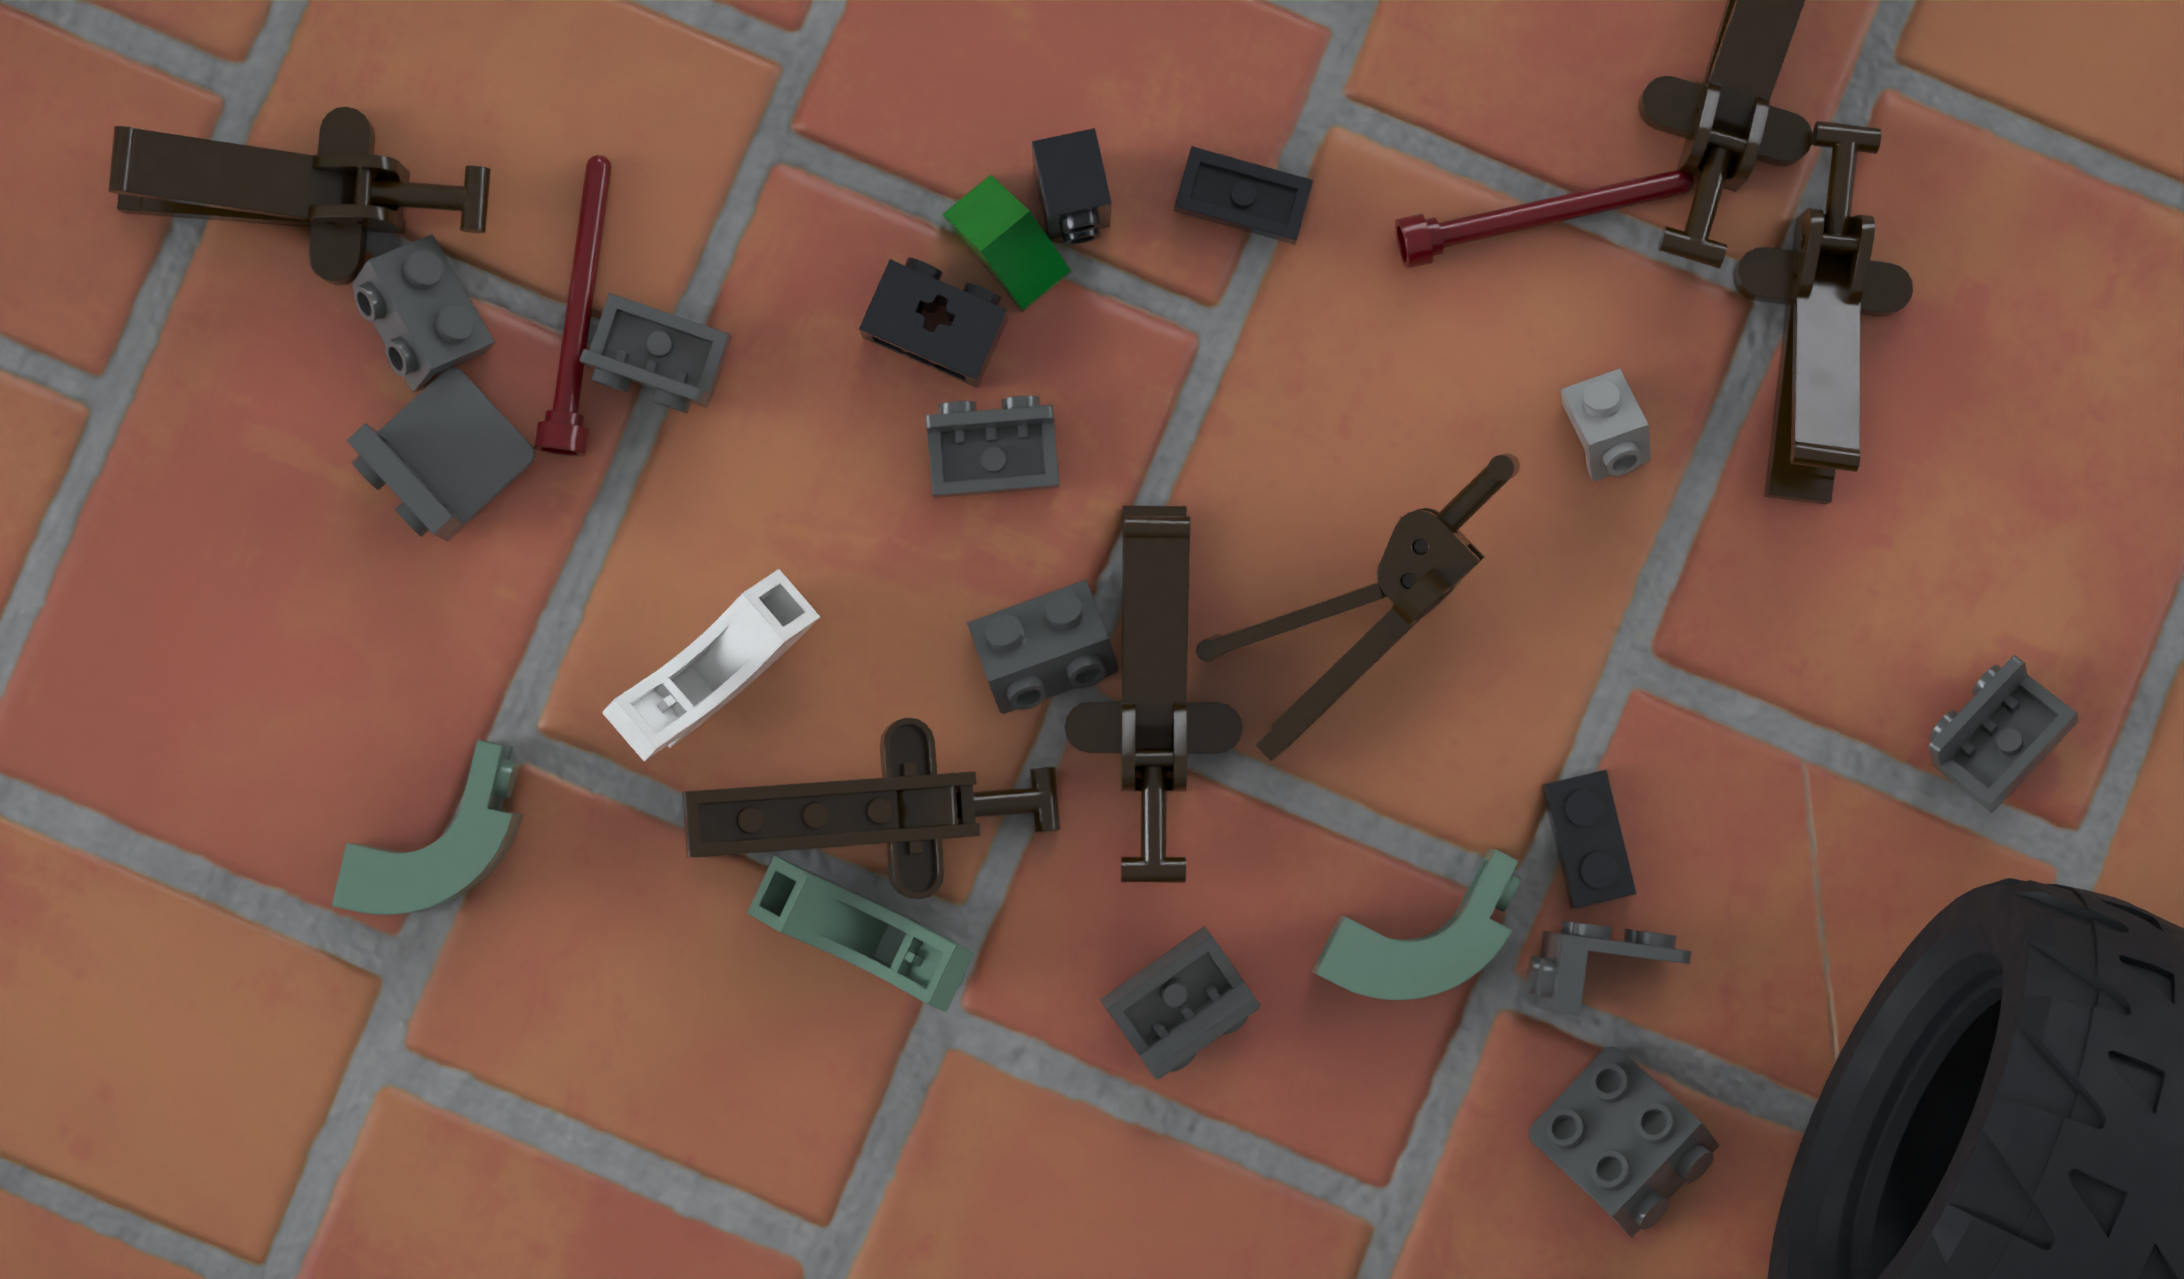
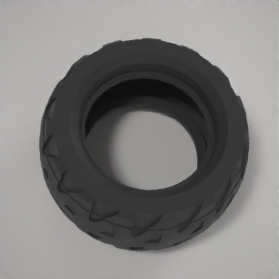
M2007 878L1971 889L1941 910L1921 930L1890 969L1854 1026L1824 1085L1800 1143L1782 1199L1770 1254L1768 1279H2184V928L2116 897L2064 885L2043 884L2032 880L2023 881L2013 878Z

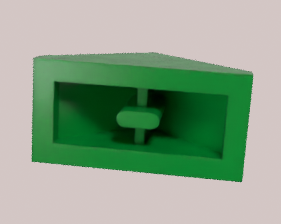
M992 175L988 176L942 214L1022 312L1071 273L1070 268L1031 211Z

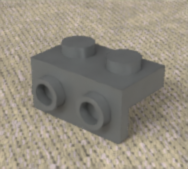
M433 234L369 259L352 283L354 300L360 314L365 320L374 324L385 343V353L391 368L397 375L404 376L412 391L425 387L435 374L488 352L495 343Z
M609 293L590 350L583 349L579 361L588 368L594 369L591 380L596 383L627 393L632 382L653 389L654 393L651 401L680 412L688 413L691 403L705 408L708 407L732 336L720 330Z
M1039 396L1005 398L1001 400L1002 409L977 411L975 401H954L939 404V414L925 415L933 498L1059 488L1053 405L1040 406Z
M1086 579L967 622L999 712L1002 714L1016 709L1025 710L1035 707L1044 699L1074 688L1093 686L1104 677L1115 674L1119 670L1108 634Z
M2016 655L2012 656L2002 668L1999 665L1989 668L1976 683L1973 689V695L1975 696L1959 713L1952 710L1945 714L1935 725L1929 736L1931 742L1928 749L1933 767L1991 813L1998 808L2079 722L2078 714L2027 674L2025 662Z
M1205 926L1100 999L1155 1079H1160L1169 1072H1175L1187 1066L1194 1059L1198 1051L1221 1035L1230 1034L1238 1030L1247 1021L1249 1015L1260 1007L1256 997Z

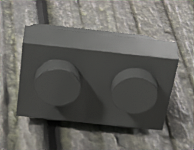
M455 367L444 370L379 431L365 423L346 440L359 454L352 464L362 476L377 490H380L387 484L403 501L395 508L401 518L419 536L422 537L430 530L433 535L449 541L520 476L536 458L533 446L468 376Z
M1562 921L1561 933L1543 931L1541 955H1532L1529 962L1527 993L1535 994L1534 1007L1558 1014L1580 1016L1588 951L1690 964L1691 951L1676 949V936L1625 929L1624 941L1610 940L1612 927Z
M1617 1047L1604 1049L1529 1129L1530 1140L1598 1203L1607 1215L1631 1238L1641 1228L1643 1230L1648 1229L1663 1217L1668 1209V1200L1685 1182H1694L1706 1172L1713 1161L1712 1153L1719 1147V1144L1699 1119Z

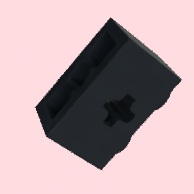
M1095 128L1032 141L1033 169L1049 239L1062 237L1064 245H1075L1100 238V229L1110 227L1112 203Z
M908 257L905 265L889 259L859 327L862 338L978 388L1008 320L1007 310L998 306L1001 297L973 283L966 282L963 291L940 281L943 274L942 271L918 259ZM939 305L946 306L948 319L952 322L951 327L939 324L934 332L927 331L928 327L925 317L921 315L922 311L934 313Z

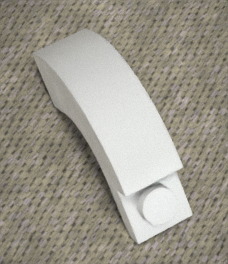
M778 569L744 591L694 642L660 669L615 698L602 713L645 762L666 746L669 748L674 746L729 703L798 641L820 618V615Z

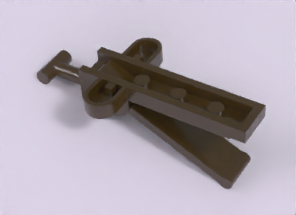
M1727 0L1702 85L1673 76H1662L1655 78L1643 90L1638 105L1641 118L1648 126L1656 130L1686 138L1677 170L1700 177L1685 230L1681 231L1665 226L1658 246L1659 251L1720 268L1726 254L1727 244L1708 238L1723 189L1736 192L1748 180L1756 160L1775 166L1786 167L1795 164L1808 153L1812 145L1813 136L1810 124L1804 117L1796 113L1769 105L1805 0Z
M340 107L329 112L322 120L317 155L300 154L126 126H115L108 191L118 194L117 210L126 214L311 227L309 261L313 271L328 283L344 285L355 280L363 268L367 231L405 234L406 221L402 219L403 207L462 211L461 231L485 233L491 169L482 166H466L464 186L409 182L410 172L398 160L374 155L375 132L366 116L357 109Z
M1816 121L1812 145L1833 148L1825 214L1823 210L1808 208L1796 218L1793 250L1768 247L1755 248L1742 256L1736 263L1733 272L1734 284L1738 292L1745 298L1786 305L1764 497L1829 504L1832 501L1836 469L1857 472L1859 468L1860 314L1879 317L1890 316L1903 309L1910 301L1913 293L1912 280L1908 272L1901 266L1870 260L1875 234L1874 217L1867 215L1850 217L1858 152L1877 154L1881 142V129Z
M1505 453L1492 458L1489 464L1440 512L1436 509L1422 508L1401 517L1392 532L1377 569L1378 582L1225 635H1213L1199 642L1196 648L1197 656L1202 661L1208 662L1226 654V652L1388 597L1394 603L1391 607L1392 609L1271 725V731L1256 744L1258 749L1270 761L1280 756L1420 619L1431 612L1452 592L1461 580L1485 558L1459 529L1511 478L1517 475L1520 463L1516 456Z
M1123 506L1122 702L1080 703L1070 711L1065 722L1066 738L1079 751L1086 753H1121V791H1141L1140 857L1121 856V882L1185 883L1186 857H1166L1167 791H1186L1187 754H1219L1227 752L1236 746L1241 738L1243 729L1238 713L1227 704L1186 702L1190 516H1186L1187 506ZM1135 773H1141V778H1135ZM1167 773H1172V778H1167Z
M904 718L892 722L881 735L880 757L882 778L682 792L686 857H710L887 843L888 870L891 885L898 894L905 898L923 899L930 897L938 891L943 882L942 839L980 836L979 823L975 822V817L1034 813L1035 832L1060 830L1055 767L1030 769L1032 788L973 792V785L976 784V772L937 774L935 740L932 731L927 724L919 719Z

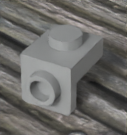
M1620 368L1561 389L1562 405L1585 449L1587 471L1593 481L1611 475L1620 476L1627 474L1651 459L1649 424Z

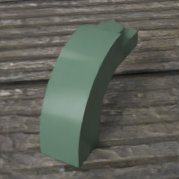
M477 740L462 805L457 818L448 831L429 846L405 853L363 843H346L331 906L378 915L421 912L450 903L478 886L504 858L516 836L522 819V814L498 809L501 798H510L517 777L518 762L510 760L513 747Z
M1488 849L1456 912L1442 927L1423 937L1407 940L1387 938L1346 916L1340 915L1312 972L1354 993L1385 1000L1420 999L1442 993L1460 985L1482 970L1495 957L1512 932L1511 929L1493 921L1490 917L1495 908L1504 912L1514 897L1521 878L1512 873L1519 861L1497 849Z
M775 855L747 914L780 933L854 964L924 1003L947 1012L957 989L962 984L965 972L974 955V952L955 943V940L856 891Z

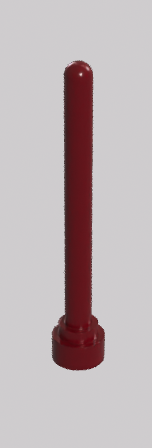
M603 155L592 156L586 164L553 410H547L545 421L538 422L534 448L557 455L585 456L588 429L583 427L584 416L578 414L584 364L579 360L583 349L587 350L611 175V163Z
M1674 170L1438 223L1435 217L1425 219L1423 214L1396 219L1397 244L1405 268H1413L1431 264L1433 256L1443 254L1444 247L1686 194L1692 189L1694 178L1690 173Z

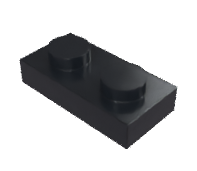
M1191 146L1174 211L1295 245L1313 180Z
M1607 770L1542 784L1543 795L1571 908L1575 909L1637 894Z

